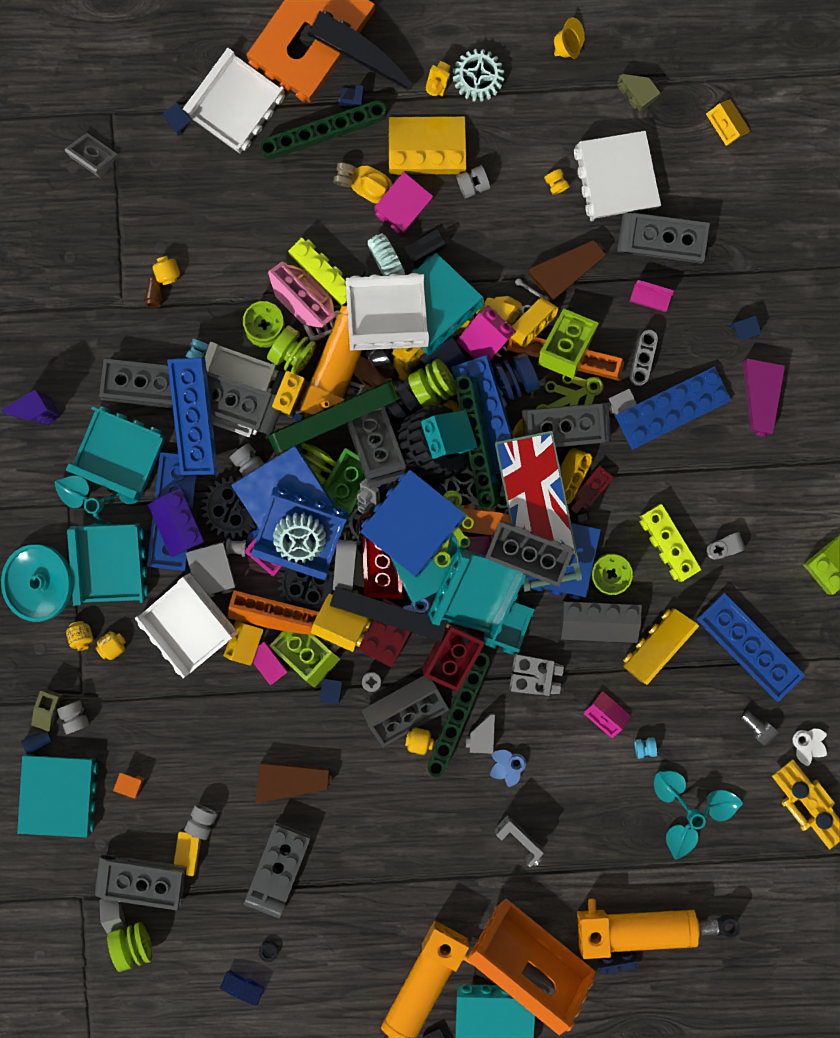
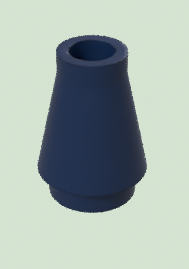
M48 731L26 736L21 742L28 755L30 753L34 754L46 744L52 742Z

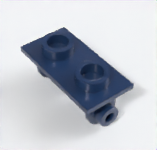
M623 951L611 954L610 958H598L600 973L605 975L618 973L617 967L621 966L622 972L635 970L636 967H639L636 951Z

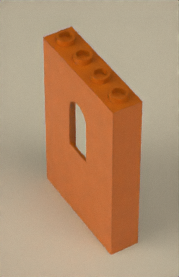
M284 0L246 54L248 63L257 70L258 68L263 70L264 75L269 79L279 81L280 86L285 90L295 92V96L301 101L311 103L344 55L315 40L302 58L293 59L287 53L288 45L304 22L312 25L319 11L331 13L334 19L339 22L343 20L351 25L350 28L360 33L375 12V4L371 1Z
M508 899L503 900L495 908L467 959L558 1035L565 1031L569 1032L575 1024L573 1020L582 1009L580 1005L587 998L588 994L586 992L593 985V977L596 973L595 970ZM527 962H530L554 983V994H546L522 974Z

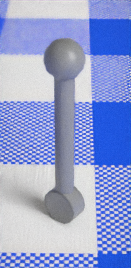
M516 279L515 284L517 286L521 285L539 298L543 297L550 301L548 296H543L523 283L522 279Z

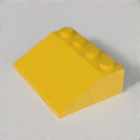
M389 117V175H402L403 172L407 175L461 174L466 172L465 117Z
M676 609L666 610L661 616L663 620L658 625L655 623L648 632L650 634L646 639L642 638L636 644L637 649L633 654L630 652L623 659L625 663L622 666L646 685L649 684L699 627L697 623Z

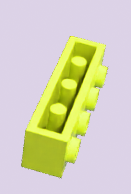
M301 238L288 251L290 256L341 306H347L346 281L341 277L343 273L336 266L332 268L328 264L329 259L323 253L318 254L314 250L316 248L309 239L305 241Z
M662 504L655 506L640 516L641 521L639 522L645 531H649L651 543L654 547L658 546L661 551L659 556L664 564L668 563L671 570L669 572L674 580L678 579L679 582H682L701 571L700 566Z

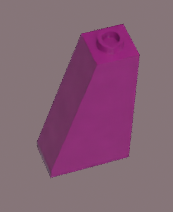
M746 359L743 361L750 432H755V436L766 438L767 435L773 434L785 366Z

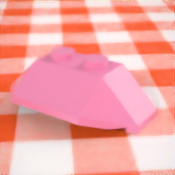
M280 262L269 270L268 274L275 297L302 324L322 328L334 319L335 312L332 297L306 270L287 265L285 262Z

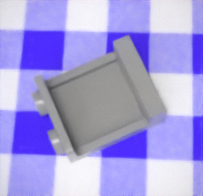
M225 541L186 552L192 576L209 597L215 596L214 593L222 591V594L232 592L233 588L237 586L227 556Z
M508 815L494 829L496 836L501 840L511 833L530 851L525 857L529 867H532L533 864L535 866L538 865L543 859L542 855L544 853L541 846Z

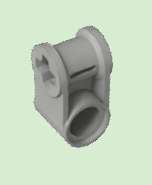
M736 532L709 544L706 552L709 558L716 560L746 550L740 533ZM720 548V551L714 554L713 550Z

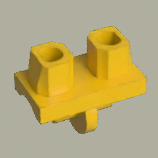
M440 61L437 67L434 65L431 67L425 87L428 94L432 96L444 95L450 73H448L450 65Z

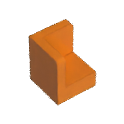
M120 773L113 791L135 799L139 795L145 778L140 776L132 777Z

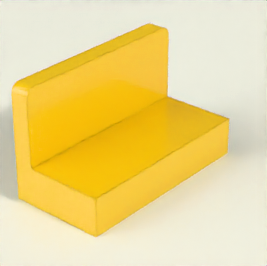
M730 99L719 103L706 113L726 146L730 145L740 136L750 132V129Z
M236 620L233 627L237 630L238 634L228 641L224 657L235 662L252 665L263 629Z
M180 831L178 833L174 864L187 866L186 875L194 876L197 870L201 839Z

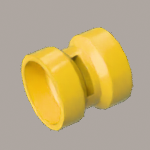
M561 169L555 170L544 177L546 183L551 186L550 191L552 195L559 194L570 187L568 182L564 180V174Z

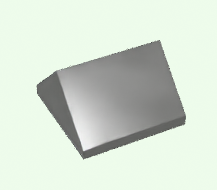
M88 133L65 148V152L73 160L101 179L118 155Z

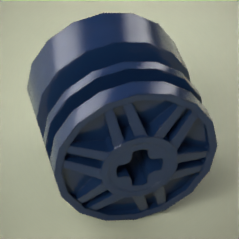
M525 352L512 357L514 364L512 367L507 360H504L505 370H503L499 363L494 364L497 382L509 402L514 400L512 391L516 393L518 398L522 396L521 387L528 394L540 389L535 370Z

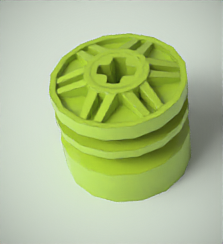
M259 301L252 304L246 309L243 316V326L248 339L259 347L273 346L276 339L285 329L281 310L275 304L268 301ZM263 323H266L267 330H263Z
M288 325L271 347L267 359L277 366L285 360L284 371H288L292 367L291 373L297 375L311 360L317 343L311 341L306 346L308 337H304L298 342L300 332Z
M440 359L432 361V364H427L425 367L426 371L419 369L408 377L415 397L424 408L433 404H441V398L448 400L450 396L457 395L453 375Z
M302 442V448L307 451L303 456L321 484L324 485L326 479L320 475L321 472L331 474L332 471L326 468L325 465L328 463L335 467L336 462L329 454L316 446Z
M609 553L600 556L594 562L591 577L595 586L601 592L616 595L624 592L630 586L633 579V571L625 558L615 553ZM614 568L616 576L608 578L607 570Z
M139 922L134 926L129 925L127 927V934L122 928L108 933L109 953L118 972L133 968L134 961L139 966L143 965L144 962H152V944L143 923Z

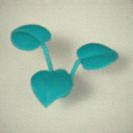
M69 476L55 481L56 491L60 499L67 506L79 508L85 502L84 509L86 512L93 514L99 521V523L91 525L113 524L111 522L103 524V520L98 515L103 509L104 502L118 496L125 504H134L139 501L118 492L103 499H88L86 495L89 493V484L80 476Z
M659 771L654 778V789L657 796L667 803L672 802L677 797L688 812L687 820L690 824H687L685 827L679 824L674 825L666 834V843L673 858L677 860L687 855L696 846L698 833L695 829H701L705 826L708 810L714 820L726 821L735 814L743 805V802L732 792L715 790L707 796L709 806L705 807L703 813L696 809L690 810L679 795L686 788L684 777L675 771Z

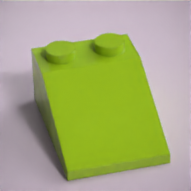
M563 308L540 351L538 365L574 379L599 323Z
M840 534L803 564L829 595H834L840 590Z
M282 631L270 645L291 668L314 688L340 660L315 635Z

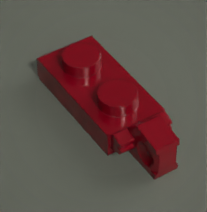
M599 465L577 491L573 499L575 503L569 510L574 514H577L581 508L586 510L599 497L614 477Z

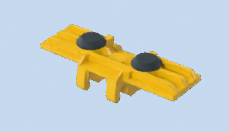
M791 760L772 775L773 779L787 795L781 804L788 808L801 825L800 828L803 831L811 826L830 850L840 842V819L832 809L835 802L822 788L818 780H814L812 784L795 761ZM795 801H801L811 815L808 820L805 819L794 805Z

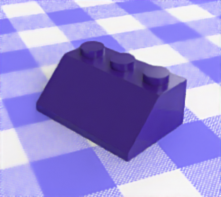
M37 390L32 391L2 409L4 414L43 425L54 423L57 420L56 417L60 415L50 397Z
M184 489L175 490L148 504L170 557L206 543V539Z

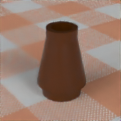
M156 278L148 279L144 298L146 306L151 308L161 307L163 302L160 283L157 282Z

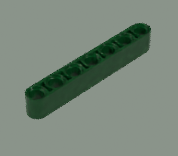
M373 101L265 138L260 143L261 153L266 159H275L380 123L386 117L385 105L381 101ZM376 108H379L383 111L380 115H374L372 113V111ZM356 115H363L364 119L358 122L354 119ZM339 121L346 122L343 128L337 127L336 124ZM321 127L328 128L325 134H320L318 130ZM303 133L310 134V138L307 140H302L300 136ZM285 139L292 140L290 146H283L282 142ZM272 145L274 150L267 153L264 151L265 147Z
M462 375L455 381L460 411L466 410L475 439L479 437L481 440L480 446L468 451L477 498L481 507L491 508L500 503L501 496L479 385L474 376ZM465 379L469 381L468 389L464 387ZM469 398L473 401L472 408L467 404ZM473 417L477 420L476 427L471 423ZM480 456L485 460L484 465L479 463ZM484 475L489 479L488 484L483 482ZM488 494L492 496L491 504L486 499Z
M390 380L278 429L267 436L275 453H279L398 400L399 397Z
M480 652L478 656H484L486 663L483 666H478L474 662L457 692L427 767L429 774L433 777H440L445 772L490 661L484 652ZM472 673L477 674L479 677L478 681L474 684L468 682V676ZM464 691L470 692V700H461V693ZM456 709H461L464 712L461 719L453 717V712ZM454 727L456 734L453 737L447 736L445 733L447 728ZM441 745H446L449 751L443 755L438 752V748ZM439 763L442 768L439 772H433L431 765Z

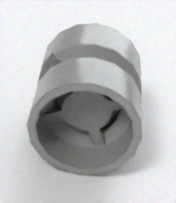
M482 166L471 169V173L463 172L456 175L460 190L465 199L474 196L476 191L481 193L490 189L487 175ZM473 177H475L478 185L476 186L474 185V182L472 180Z
M250 443L242 446L230 456L234 465L240 466L239 471L243 476L264 464L260 456H255L256 451Z
M81 700L57 709L60 719L64 720L62 725L66 734L90 726L87 716L82 714L84 708Z
M195 804L191 813L192 819L188 820L184 831L196 838L207 840L211 831L210 825L214 824L218 815L217 812L205 806Z

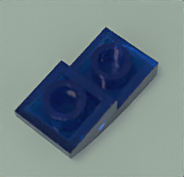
M231 970L226 972L220 989L255 1006L258 1005L265 989L252 979L245 980Z

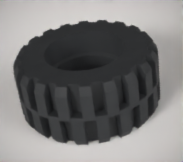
M439 404L429 405L407 416L401 425V433H399L398 439L401 443L399 448L400 451L402 450L403 459L408 464L407 467L413 470L422 480L432 483L458 475L464 471L470 461L468 452L448 454L436 459L432 458L421 421L435 415L453 412L452 409Z

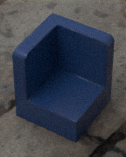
M356 85L355 89L341 88L338 102L339 107L353 109L362 106L364 86Z
M175 103L162 114L178 136L182 135L180 130L191 122L189 116L178 103Z
M756 316L731 325V329L735 328L739 341L752 339L762 334Z
M324 677L319 702L338 705L342 682Z

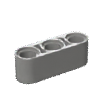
M652 330L644 331L639 336L629 376V380L634 386H642L649 379L658 341L657 334ZM645 335L650 336L652 344H646L643 337ZM640 354L647 355V363H642L639 360ZM636 372L643 374L644 379L642 382L636 381L634 377Z
M337 540L333 590H335V587L350 592L353 590L357 541Z

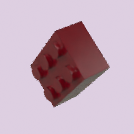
M386 598L383 600L384 603L404 608ZM373 620L358 650L392 668L410 632Z
M446 622L447 625L442 641L435 642L422 666L424 677L458 692L482 650L485 641L482 634L470 628Z

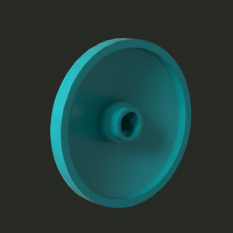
M41 544L27 545L16 550L6 561L1 576V589L5 602L13 613L24 620L40 622L56 617L65 609L72 594L73 578L67 561L57 550Z

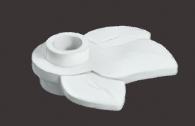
M816 728L808 732L799 730L793 735L792 741L797 748L796 756L804 765H810L812 756H827L826 748L821 742L827 735L824 731ZM801 736H804L805 741L803 743L799 742V738Z

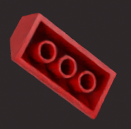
M362 534L364 596L369 598L403 599L406 590L391 557Z

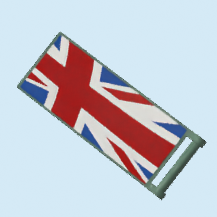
M548 431L496 442L495 447L511 524L573 547L574 551L567 567L573 566L574 572L564 574L561 582L575 579L576 581L582 580L553 432ZM526 574L523 587L526 592L530 591L531 588L551 584L540 579L529 581Z

